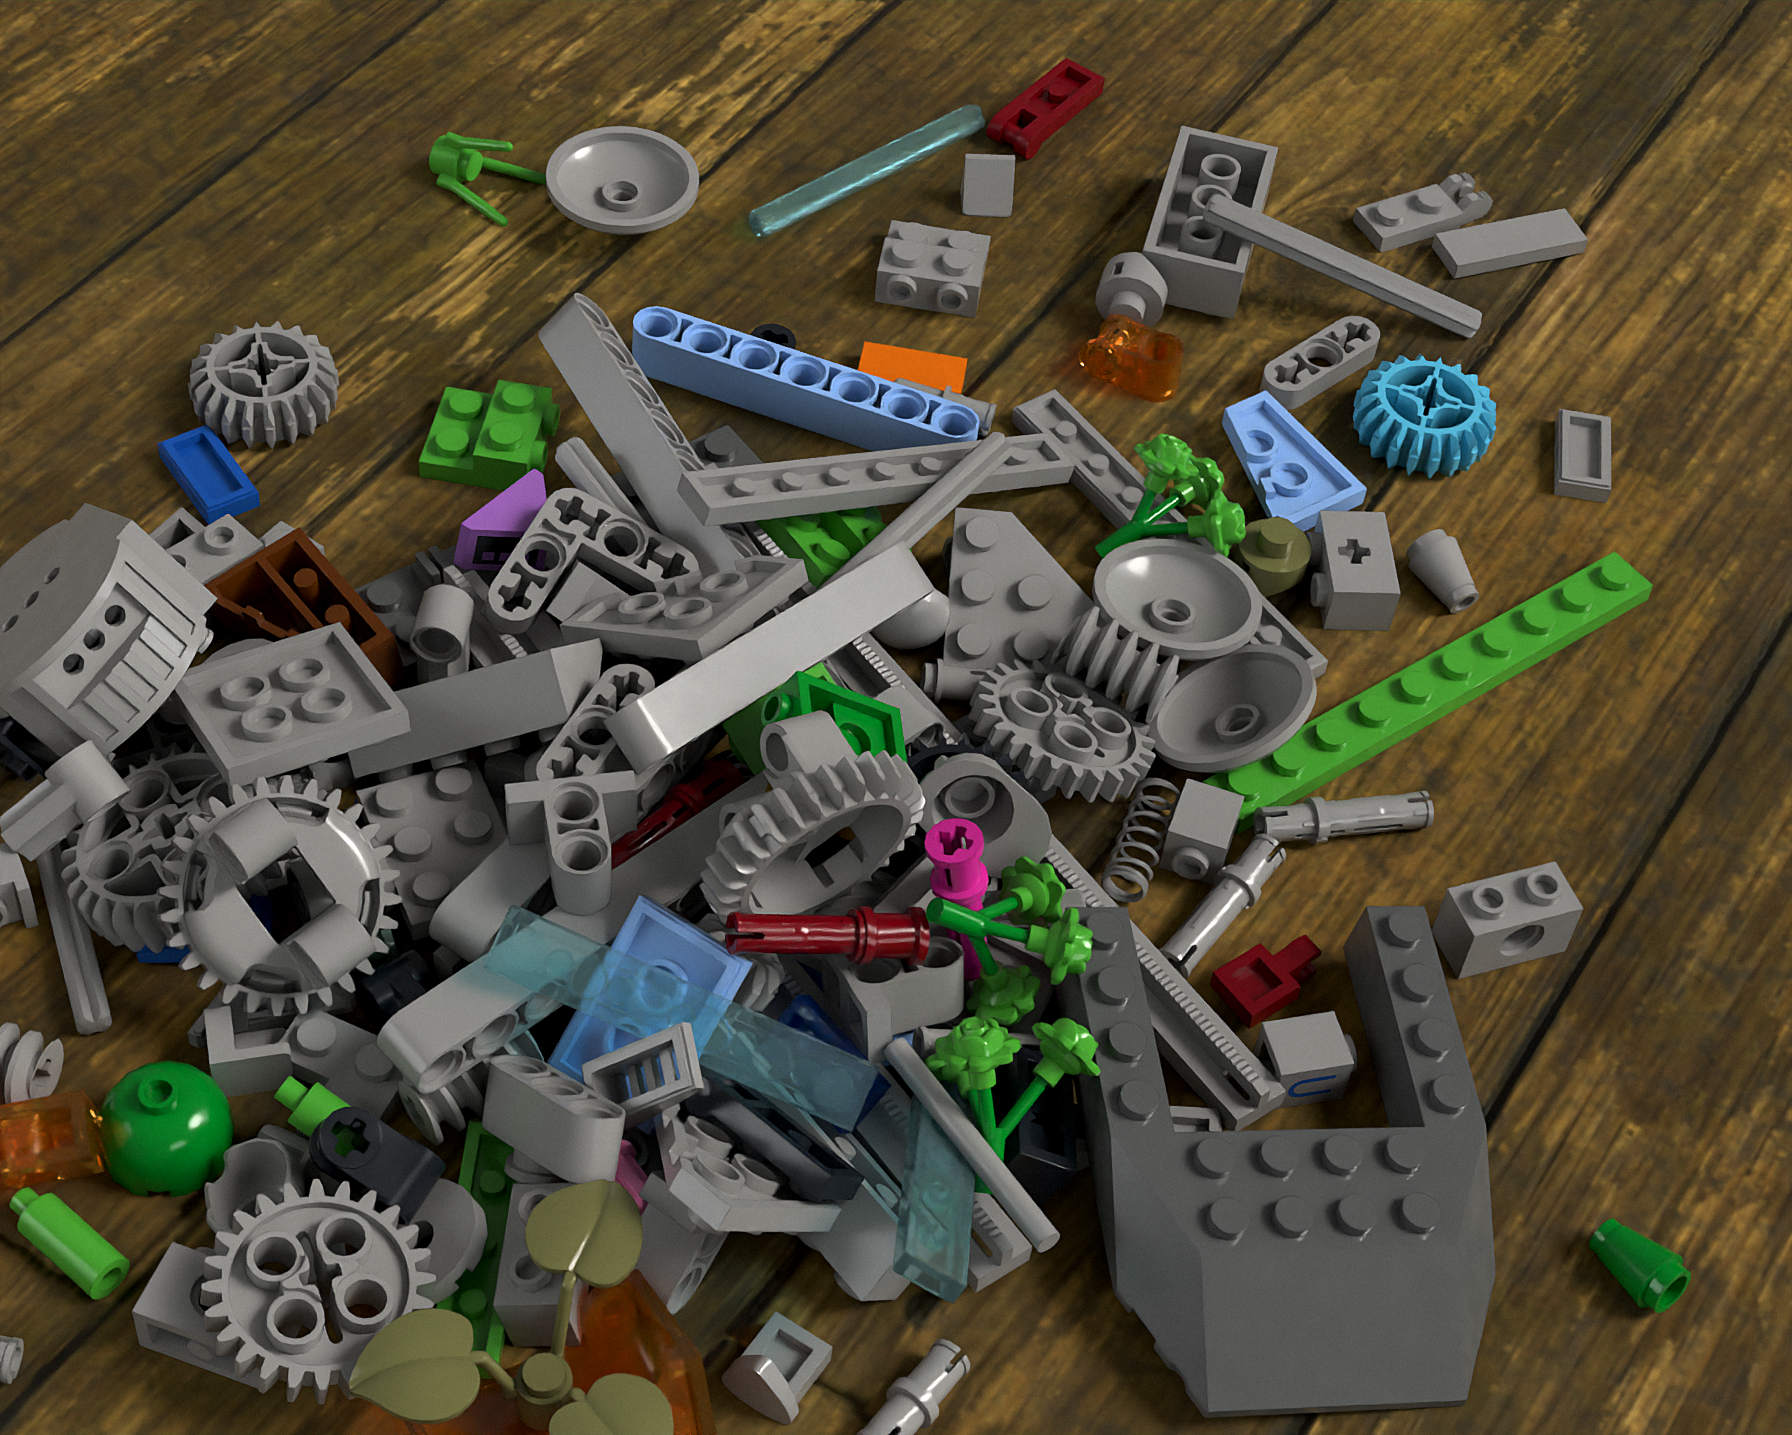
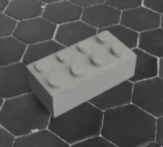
M1181 126L1142 252L1158 270L1167 285L1168 296L1165 304L1234 320L1254 244L1206 223L1203 220L1204 208L1213 194H1220L1263 213L1278 147Z

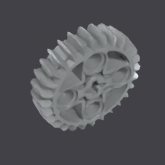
M195 742L188 753L174 745L169 757L160 759L156 754L150 753L149 764L139 769L129 765L130 774L122 780L131 791L104 814L86 825L80 824L79 827L81 829L72 831L66 837L70 848L64 850L60 856L65 867L61 877L67 887L66 893L77 911L81 912V916L90 928L96 931L99 936H104L114 946L125 944L133 952H137L147 945L150 950L157 954L163 950L167 939L180 932L178 922H160L158 919L160 914L170 909H175V899H168L157 895V888L175 885L177 876L161 869V863L164 861H181L184 853L171 845L170 841L174 836L185 837L191 840L194 838L196 833L185 822L189 815H196L207 822L212 818L205 805V800L209 797H215L226 808L232 805L228 794V784L200 742ZM272 776L266 782L270 787V793H276L278 782ZM253 785L241 787L248 798L254 797ZM279 812L284 817H294L291 812ZM291 850L246 883L237 886L238 892L247 904L253 894L261 897L269 896L268 889L264 883L267 879H280L283 876L278 862L289 859L292 855ZM205 854L199 855L195 865L201 867L198 877L196 900H189L190 912L196 911L204 900V888L209 870V862ZM185 945L176 946V948L179 950H182L185 947Z

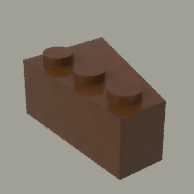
M299 527L203 585L217 598L208 609L215 628L238 642L245 639L260 638L276 642L340 622L389 687L407 677L394 635Z

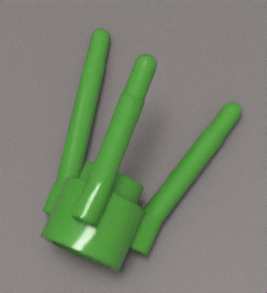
M448 132L435 141L430 152V170L432 173L439 175L437 186L453 191L502 227L508 225V219L462 185V182L474 180L481 168L546 185V175L543 173L483 157L480 152L476 151L510 152L513 149V145L510 142L463 137Z

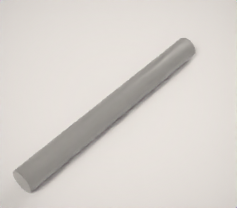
M904 1038L891 1042L886 1047L884 1056L1038 1252H1044L1054 1246L1060 1238L1058 1231Z

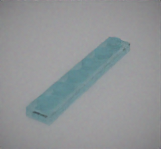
M516 905L509 906L483 966L486 970L641 1039L681 1022L691 1023L700 1065L852 1132L880 1069L879 1066Z

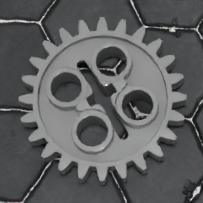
M1017 659L1013 660L1010 668L1002 663H998L994 672L989 670L985 672L969 704L972 706L969 719L977 722L973 732L975 735L989 739L990 744L993 746L992 752H1002L1004 755L1009 753L1013 761L1012 765L1020 767V772H1024L1026 779L1032 776L1039 778L1041 788L1044 791L1049 790L1052 785L1059 786L1065 798L1068 799L1071 798L1074 790L1080 791L1088 802H1093L1097 793L1109 802L1114 801L1117 793L1127 798L1130 796L1133 788L1136 789L1141 781L1145 779L1156 757V754L1152 752L1156 742L1154 739L1146 736L1150 729L1149 725L1135 721L1139 713L1137 710L1134 713H1130L1125 708H1122L1120 706L1123 698L1121 695L1114 701L1105 698L1106 694L1102 692L1104 688V683L1102 682L1094 689L1087 687L1082 672H1079L1074 677L1065 675L1060 664L1055 663L1052 671L1046 670L1038 660L1034 659L1030 668Z
M313 1179L309 1196L301 1198L295 1188L290 1183L284 1184L282 1203L275 1205L267 1196L260 1193L256 1196V1218L246 1212L236 1210L233 1213L232 1229L235 1234L218 1231L215 1235L214 1249L218 1255L206 1256L204 1261V1277L210 1281L201 1284L200 1304L211 1307L205 1311V1332L221 1331L216 1337V1354L220 1357L239 1351L235 1359L234 1375L239 1378L255 1368L261 1371L259 1392L263 1394L279 1379L287 1382L286 1395L288 1402L295 1401L303 1386H312L317 1403L324 1404L328 1395L329 1385L335 1384L339 1385L343 1394L349 1400L354 1399L355 1397L350 1395L349 1380L355 1364L366 1345L378 1332L395 1319L409 1312L433 1308L434 1302L427 1299V1297L433 1296L436 1275L424 1272L429 1269L431 1251L427 1248L413 1249L417 1244L418 1226L411 1225L397 1230L396 1227L400 1214V1207L398 1205H394L379 1214L374 1211L377 1192L369 1191L357 1203L350 1200L349 1182L343 1181L338 1187L334 1197L325 1196L319 1179ZM300 1237L307 1238L313 1252L316 1281L320 1292L323 1295L330 1294L328 1317L331 1326L333 1325L335 1333L341 1340L340 1343L334 1344L328 1338L324 1326V1310L318 1288L315 1285H308L309 1261L298 1241ZM336 1243H346L355 1247L358 1252L348 1256H340L332 1253L327 1247ZM267 1262H278L286 1265L290 1270L281 1275H269L259 1270L258 1267ZM356 1304H367L376 1308L380 1314L372 1318H360L350 1313L348 1308ZM296 1323L304 1325L311 1333L302 1338L293 1339L285 1337L278 1332V1329L286 1324Z

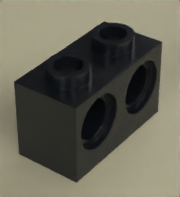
M1021 1047L1019 1051L1013 1053L1012 1062L995 1068L996 1084L991 1087L996 1128L1036 1076L1032 1071L1044 1057L1043 1054ZM1064 1073L1054 1088L1047 1085L1005 1139L1003 1163L1039 1208L1077 1173L1073 1075ZM990 1194L992 1198L997 1199L993 1194Z

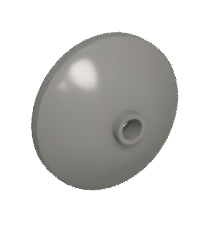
M611 126L580 133L561 144L548 161L546 188L556 208L581 226L605 234L638 235L659 230L687 213L698 195L699 172L696 162L690 153L671 138L643 128Z
M1145 539L1124 544L1108 553L1102 559L1093 580V600L1095 606L1100 608L1099 613L1105 622L1108 623L1114 617L1118 619L1119 627L1117 634L1122 638L1133 630L1138 631L1137 647L1142 650L1156 642L1160 645L1158 656L1169 658L1175 654L1180 657L1179 660L1193 661L1211 659L1231 653L1244 646L1254 636L1262 615L1260 593L1252 579L1243 569L1222 554L1186 541Z
M1271 644L1244 645L1226 655L1199 660L1181 671L1163 706L1150 724L1147 723L1150 727L1147 734L1149 738L1154 739L1156 742L1153 747L1156 754L1163 761L1176 768L1201 773H1218L1246 767L1273 754L1296 735L1307 720L1315 704L1317 696L1316 681L1307 661L1295 651Z

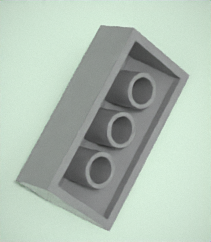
M600 638L541 651L395 691L396 696L408 710L411 731L389 738L376 746H364L347 752L354 778L377 773L380 784L416 775L413 763L430 759L433 770L469 761L466 749L479 745L484 746L486 756L522 747L519 735L536 730L540 742L556 738L599 680L603 653Z

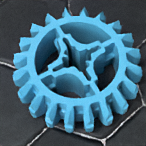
M1420 353L1414 361L1399 355L1394 363L1382 361L1378 369L1369 370L1367 377L1363 380L1361 389L1357 390L1353 404L1355 407L1353 428L1359 433V443L1370 446L1371 457H1385L1388 468L1399 465L1406 468L1408 476L1414 470L1422 471L1429 480L1436 471L1450 478L1457 469L1467 472L1471 464L1480 461L1487 452L1489 442H1492L1496 430V403L1489 398L1490 388L1478 385V375H1464L1461 373V364L1453 367L1442 364L1441 357L1436 362L1426 361Z

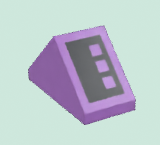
M535 468L461 523L454 564L461 569L500 571L547 500L544 477L541 472ZM543 549L529 551L525 555L528 565L535 570L543 571L547 551Z

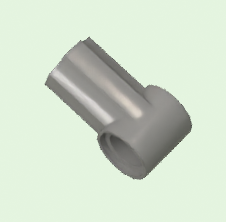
M436 585L424 592L409 640L411 649L416 654L418 685L471 671L470 623L475 605L468 593L458 587Z
M89 740L53 764L45 772L44 775L47 779L0 816V835L14 852L20 853L31 862L46 854L80 824L86 825L111 809L131 790L93 741Z

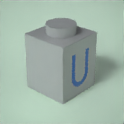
M1334 1011L1262 1022L1253 1050L1254 1056L1286 1090L1282 1105L1275 1109L1342 1099L1351 1072H1354L1357 1067V1053L1354 1042L1350 1035H1343Z

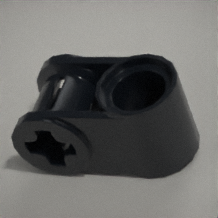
M343 1107L333 1111L313 1130L309 1139L310 1157L313 1164L321 1172L327 1174L340 1184L343 1181L349 1182L350 1190L357 1194L360 1199L371 1190L377 1192L374 1210L379 1214L394 1205H398L400 1207L398 1224L403 1226H409L446 1169L445 1163L431 1150L417 1141L399 1134L368 1111L359 1107ZM348 1128L355 1134L351 1142L354 1149L345 1156H341L334 1150L338 1144V1138L334 1134L337 1135L343 1129Z

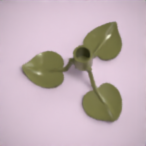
M600 1179L555 1191L545 1197L530 1214L525 1230V1243L530 1258L540 1269L549 1273L564 1274L560 1287L551 1349L549 1353H539L526 1359L518 1368L516 1377L511 1378L487 1352L472 1351L474 1340L473 1328L468 1319L461 1314L449 1310L430 1308L409 1312L395 1319L378 1332L359 1356L349 1380L350 1395L366 1400L398 1419L417 1424H438L458 1417L473 1403L480 1388V1375L476 1367L479 1366L501 1386L502 1395L505 1398H516L517 1412L520 1419L525 1425L534 1430L549 1431V1435H673L672 1409L666 1396L655 1384L640 1376L614 1373L598 1379L586 1394L580 1388H573L572 1371L564 1360L566 1335L577 1278L591 1286L607 1289L623 1281L637 1264L643 1245V1227L639 1208L634 1198L619 1183Z

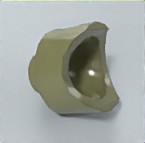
M1282 517L1261 519L1251 522L1245 527L1246 535L1236 545L1233 562L1248 574L1264 597L1283 592L1304 580L1312 549L1310 540L1302 530L1297 528L1288 519Z

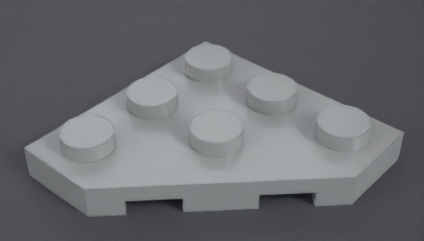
M955 507L947 595L950 606V623L944 633L942 657L944 665L978 669L992 668L995 670L998 663H1002L1010 668L1013 660L1017 659L1030 668L1034 659L1038 660L1046 670L1052 671L1054 665L1050 664V660L1062 638L1075 619L1095 605L1094 602L1012 512ZM1099 613L1096 626L1102 628L1107 623ZM1068 655L1056 663L1060 664L1065 675H1068L1066 674ZM1085 667L1082 671H1080L1083 673L1085 683L1088 667ZM1105 679L1102 682L1104 683L1103 689H1107L1108 680Z
M755 555L734 561L736 570L719 572L708 576L704 580L699 570L654 582L656 592L637 594L624 601L621 599L620 592L598 597L560 624L565 646L600 638L603 648L602 654L610 652L637 654V657L641 659L662 657L683 660L685 664L695 665L720 650L736 636L750 631L754 626L753 623L771 609L786 603L788 596L808 581L804 560Z
M685 1100L653 1117L668 1191L689 1208L686 1212L687 1217L695 1225L709 1233L722 1235L725 1231H741L753 1235H761L762 1232H784L790 1235H798L799 1232H829L842 1210L830 1199H823L821 1203H814L797 1195L786 1184L788 1175L774 1164L770 1165L760 1162L744 1152L739 1146L742 1138L718 1118H702L692 1115L687 1109Z

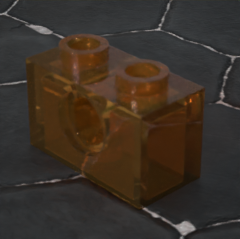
M82 1089L0 1105V1192L105 1171L99 1146L96 1106Z

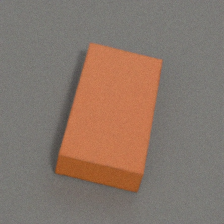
M865 341L858 371L892 382L898 378H903L945 391L946 386L949 385L952 386V392L962 394L968 358Z

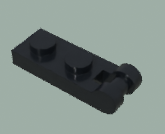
M702 1077L704 1089L685 1099L687 1109L692 1115L702 1118H718L742 1138L739 1146L744 1152L760 1162L777 1166L789 1176L786 1180L787 1186L797 1195L808 1201L821 1203L823 1199L852 1200L865 1179V1176L750 1084L742 1080H719L717 1078Z

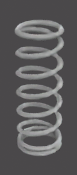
M1146 778L1135 789L1134 800L1130 803L1128 815L1122 823L1123 830L1117 835V845L1111 851V861L1105 866L1103 876L1101 877V885L1111 897L1118 901L1138 902L1147 895L1148 881L1153 878V871L1150 867L1155 866L1159 862V856L1156 851L1164 848L1165 841L1162 836L1167 835L1170 826L1168 821L1172 820L1181 796L1179 790L1172 783L1164 779ZM1149 785H1161L1174 791L1176 800L1171 804L1166 799L1158 796H1144L1142 790ZM1148 800L1159 801L1166 806L1157 805ZM1141 801L1154 809L1170 810V814L1163 817L1155 812L1147 811L1142 806ZM1137 805L1141 811L1134 812L1135 806ZM1146 815L1154 820L1162 821L1165 829L1161 832H1156L1151 828L1141 826L1135 817ZM1130 820L1135 826L1128 827V823L1130 822ZM1139 830L1148 835L1155 836L1159 840V845L1150 847L1144 843L1137 842L1131 837L1129 832ZM1126 836L1130 842H1122L1123 837ZM1126 846H1136L1144 851H1149L1153 855V860L1146 863L1132 858L1123 848ZM1118 851H1119L1124 857L1116 858V855H1117ZM1126 861L1141 866L1147 870V876L1144 877L1139 871L1128 866L1118 865L1117 863ZM1120 874L1130 881L1137 882L1141 887V891L1138 893L1123 891L1112 882L1110 876Z

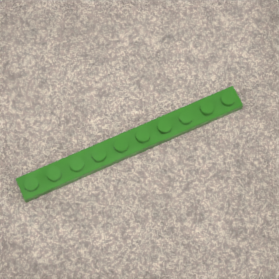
M1614 551L1304 724L1289 742L1268 757L1246 767L1218 772L1204 780L1203 783L1245 796L1235 833L1238 835L1253 826L1254 812L1257 807L1288 806L1647 601L1653 584Z

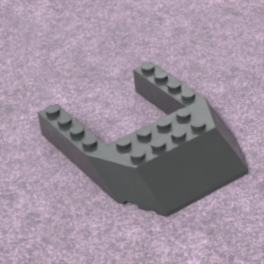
M1366 906L1343 946L1389 1127L1175 1132L1128 908L1074 907L1078 908L1079 912L1078 924L1093 931V936L1090 939L1093 942L1091 957L1085 963L1086 970L1084 973H1066L1063 981L1055 985L1061 1018H1069L1076 1022V1024L1085 1027L1098 1043L1092 1061L1098 1065L1101 1072L1098 1076L1092 1077L1083 1073L1073 1075V1082L1113 1291L1128 1313L1135 1311L1156 1340L1153 1348L1166 1366L1181 1376L1185 1384V1392L1203 1417L1462 1406L1467 1401L1496 1275L1487 1132L1425 906ZM1066 907V909H1065L1063 915H1064L1065 912H1066L1067 910H1069L1071 907Z

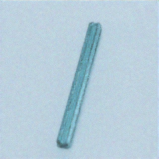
M976 104L972 106L965 105L752 210L748 215L752 232L756 236L767 237L981 130L985 125L982 109Z

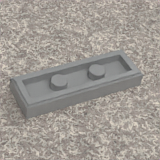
M1564 208L1435 233L1432 248L1455 279L1584 253L1588 239Z

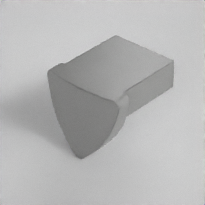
M775 1311L741 1357L735 1359L725 1371L721 1380L735 1396L753 1409L775 1421L789 1425L799 1413L798 1403L831 1361L833 1347Z

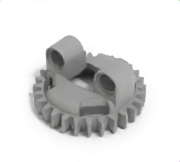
M822 710L767 724L762 730L760 737V750L763 762L767 768L763 770V773L773 787V790L727 803L721 808L719 815L721 836L716 842L715 853L707 856L705 860L709 867L700 872V876L704 881L699 885L714 913L718 914L723 924H726L730 912L812 915L815 910L825 905L831 908L833 901L846 893L852 895V889L861 882L872 881L871 874L879 867L889 866V857L893 853L904 850V839L915 835V824L922 820L924 814L922 809L926 800L922 794L923 790L905 761L903 762L898 754L890 757L886 751H881L875 757L872 756L870 751H865L860 756L856 755L829 713ZM850 826L857 837L832 857L812 869L805 859L806 856L837 831Z
M284 775L279 778L277 792L270 793V787L264 776L258 777L253 781L254 797L248 798L244 790L238 784H234L228 789L231 806L226 808L221 801L212 796L205 800L208 812L212 816L208 822L193 814L185 819L190 829L196 833L192 840L179 836L172 837L170 844L178 851L184 853L181 861H164L161 863V869L177 876L175 885L157 888V895L168 899H175V909H170L160 914L158 919L160 922H178L180 932L172 935L165 943L167 947L188 946L191 952L182 959L179 967L181 970H187L201 964L205 971L201 974L196 984L199 989L205 990L215 984L217 980L223 983L218 998L219 1002L228 1004L240 991L245 993L243 998L244 1012L253 1013L259 1005L261 997L267 998L270 1016H280L285 1004V998H291L295 1012L297 1014H306L309 994L314 993L315 998L323 1006L328 1007L332 1005V992L329 986L335 983L337 987L346 993L354 992L356 989L348 973L354 969L362 974L372 975L375 970L366 958L373 952H388L389 947L381 939L377 938L376 935L379 929H397L398 922L389 916L383 915L384 906H391L402 902L401 896L385 892L384 883L399 877L400 870L381 869L379 860L384 859L393 851L392 846L373 847L369 840L375 836L381 826L378 822L361 828L357 826L355 821L359 818L363 808L360 803L350 806L343 812L337 809L340 803L341 790L333 789L321 801L316 799L318 793L317 780H307L300 794H295L291 775ZM279 812L298 813L315 818L318 821L284 817ZM295 848L332 898L333 904L281 943L277 944L238 892L237 886L246 883L285 853ZM205 854L209 862V870L205 882L204 900L196 911L190 912L189 900H196L197 883L201 867L195 865L199 855ZM260 970L274 974H289L295 977L297 981L285 983V979H268L251 975L246 979L243 976L248 971Z

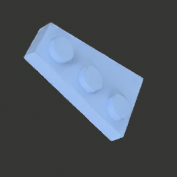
M1266 390L1225 408L1222 425L1268 518L1282 517L1288 519L1304 532L1316 526L1320 510L1348 511L1363 504L1367 488Z

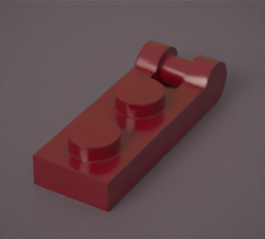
M1065 58L993 116L987 127V137L998 144L1007 142L1014 146L1015 153L1026 159H1031L1038 152L1041 143L1103 93L1105 78ZM1019 124H1022V125H1024V126H1026V127L1023 129V128L1019 127L1018 125H1019Z

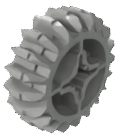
M256 321L253 328L243 330L239 326L234 325L231 335L215 333L212 344L200 345V354L197 358L192 359L188 388L190 400H193L194 411L198 415L199 422L206 423L216 435L223 433L228 444L244 439L249 449L257 442H267L271 449H273L276 441L285 439L294 445L299 433L313 436L317 424L328 423L330 411L336 409L339 379L338 370L335 369L329 347L321 346L317 335L304 336L300 326L284 330L279 321L271 327H261Z

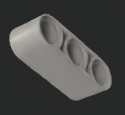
M499 1055L493 1057L490 1064L481 1126L567 1181L578 1184L600 1179L615 1181L626 1115L625 1110L544 1061L522 1055Z

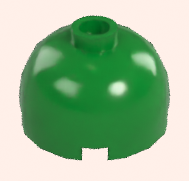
M170 1060L147 1063L128 1072L107 1093L98 1115L99 1150L104 1166L114 1182L135 1195L149 1197L147 1190L154 1192L170 1191L171 1198L185 1196L204 1187L206 1182L211 1183L225 1168L223 1155L231 1147L235 1134L231 1106L216 1080L190 1064Z

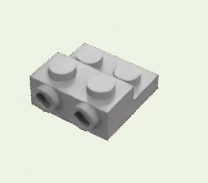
M891 220L888 237H885L877 270L874 301L975 318L991 236L926 226L914 222L907 223Z

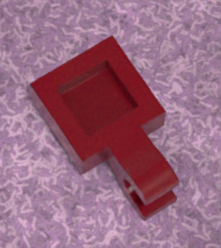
M1307 935L1296 938L1273 956L1259 943L1212 973L1210 986L1242 1022L1251 1029L1297 1000L1300 984L1309 980L1317 972V968L1311 961L1321 956L1322 951Z

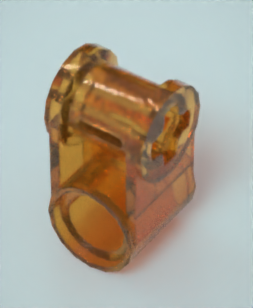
M1113 314L1102 322L1099 329L1100 334L1097 338L1087 341L1080 349L1079 361L1083 369L1096 380L1108 382L1151 402L1170 400L1178 392L1184 346L1179 338L1170 333L1160 332L1140 324L1125 315ZM1116 329H1120L1116 335L1113 333ZM1108 361L1110 364L1104 367L1103 365Z

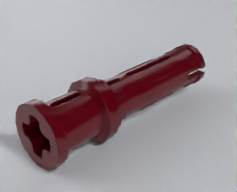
M713 757L703 765L702 774L688 784L678 783L668 790L664 798V805L637 825V831L626 832L611 844L612 870L744 784L745 780L739 770L730 761L722 757ZM720 779H723L724 782L719 785Z
M856 906L854 909H850L846 916L730 912L727 917L726 928H735V932L738 933L747 932L752 934H725L726 948L730 955H739L740 953L846 955V958L849 961H853L856 965L870 964L873 958L904 959L907 965H922L926 959L930 941L929 922L926 918L925 910L921 907H909L904 913H873L869 906Z

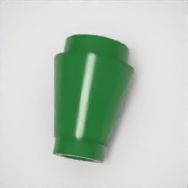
M1614 1218L1604 1222L1596 1230L1589 1242V1249L1598 1255L1599 1260L1640 1308L1649 1306L1656 1313L1666 1311L1681 1297L1690 1282L1691 1272L1682 1266L1683 1258L1681 1255L1620 1224Z

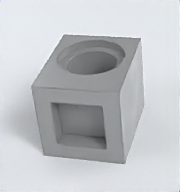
M1187 778L1167 832L1159 867L1176 872L1188 879H1197L1215 885V875L1224 865L1245 796Z

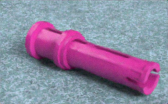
M958 818L943 820L933 825L927 832L924 841L927 857L934 864L929 878L932 893L935 897L974 911L983 909L981 897L987 891L989 878L985 865L979 859L984 849L982 831L975 823ZM962 837L965 838L966 849H963ZM946 928L947 938L955 940L962 946L964 952V981H974L981 978L980 969L982 965L968 936Z

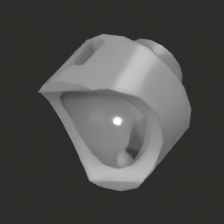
M1121 253L1111 258L1104 268L1097 289L1095 303L1100 315L1119 330H1145L1154 326L1162 317L1168 296V288L1158 270L1142 253Z

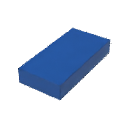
M204 425L157 443L160 459L208 525L227 514L234 517L260 506L259 492L212 428Z

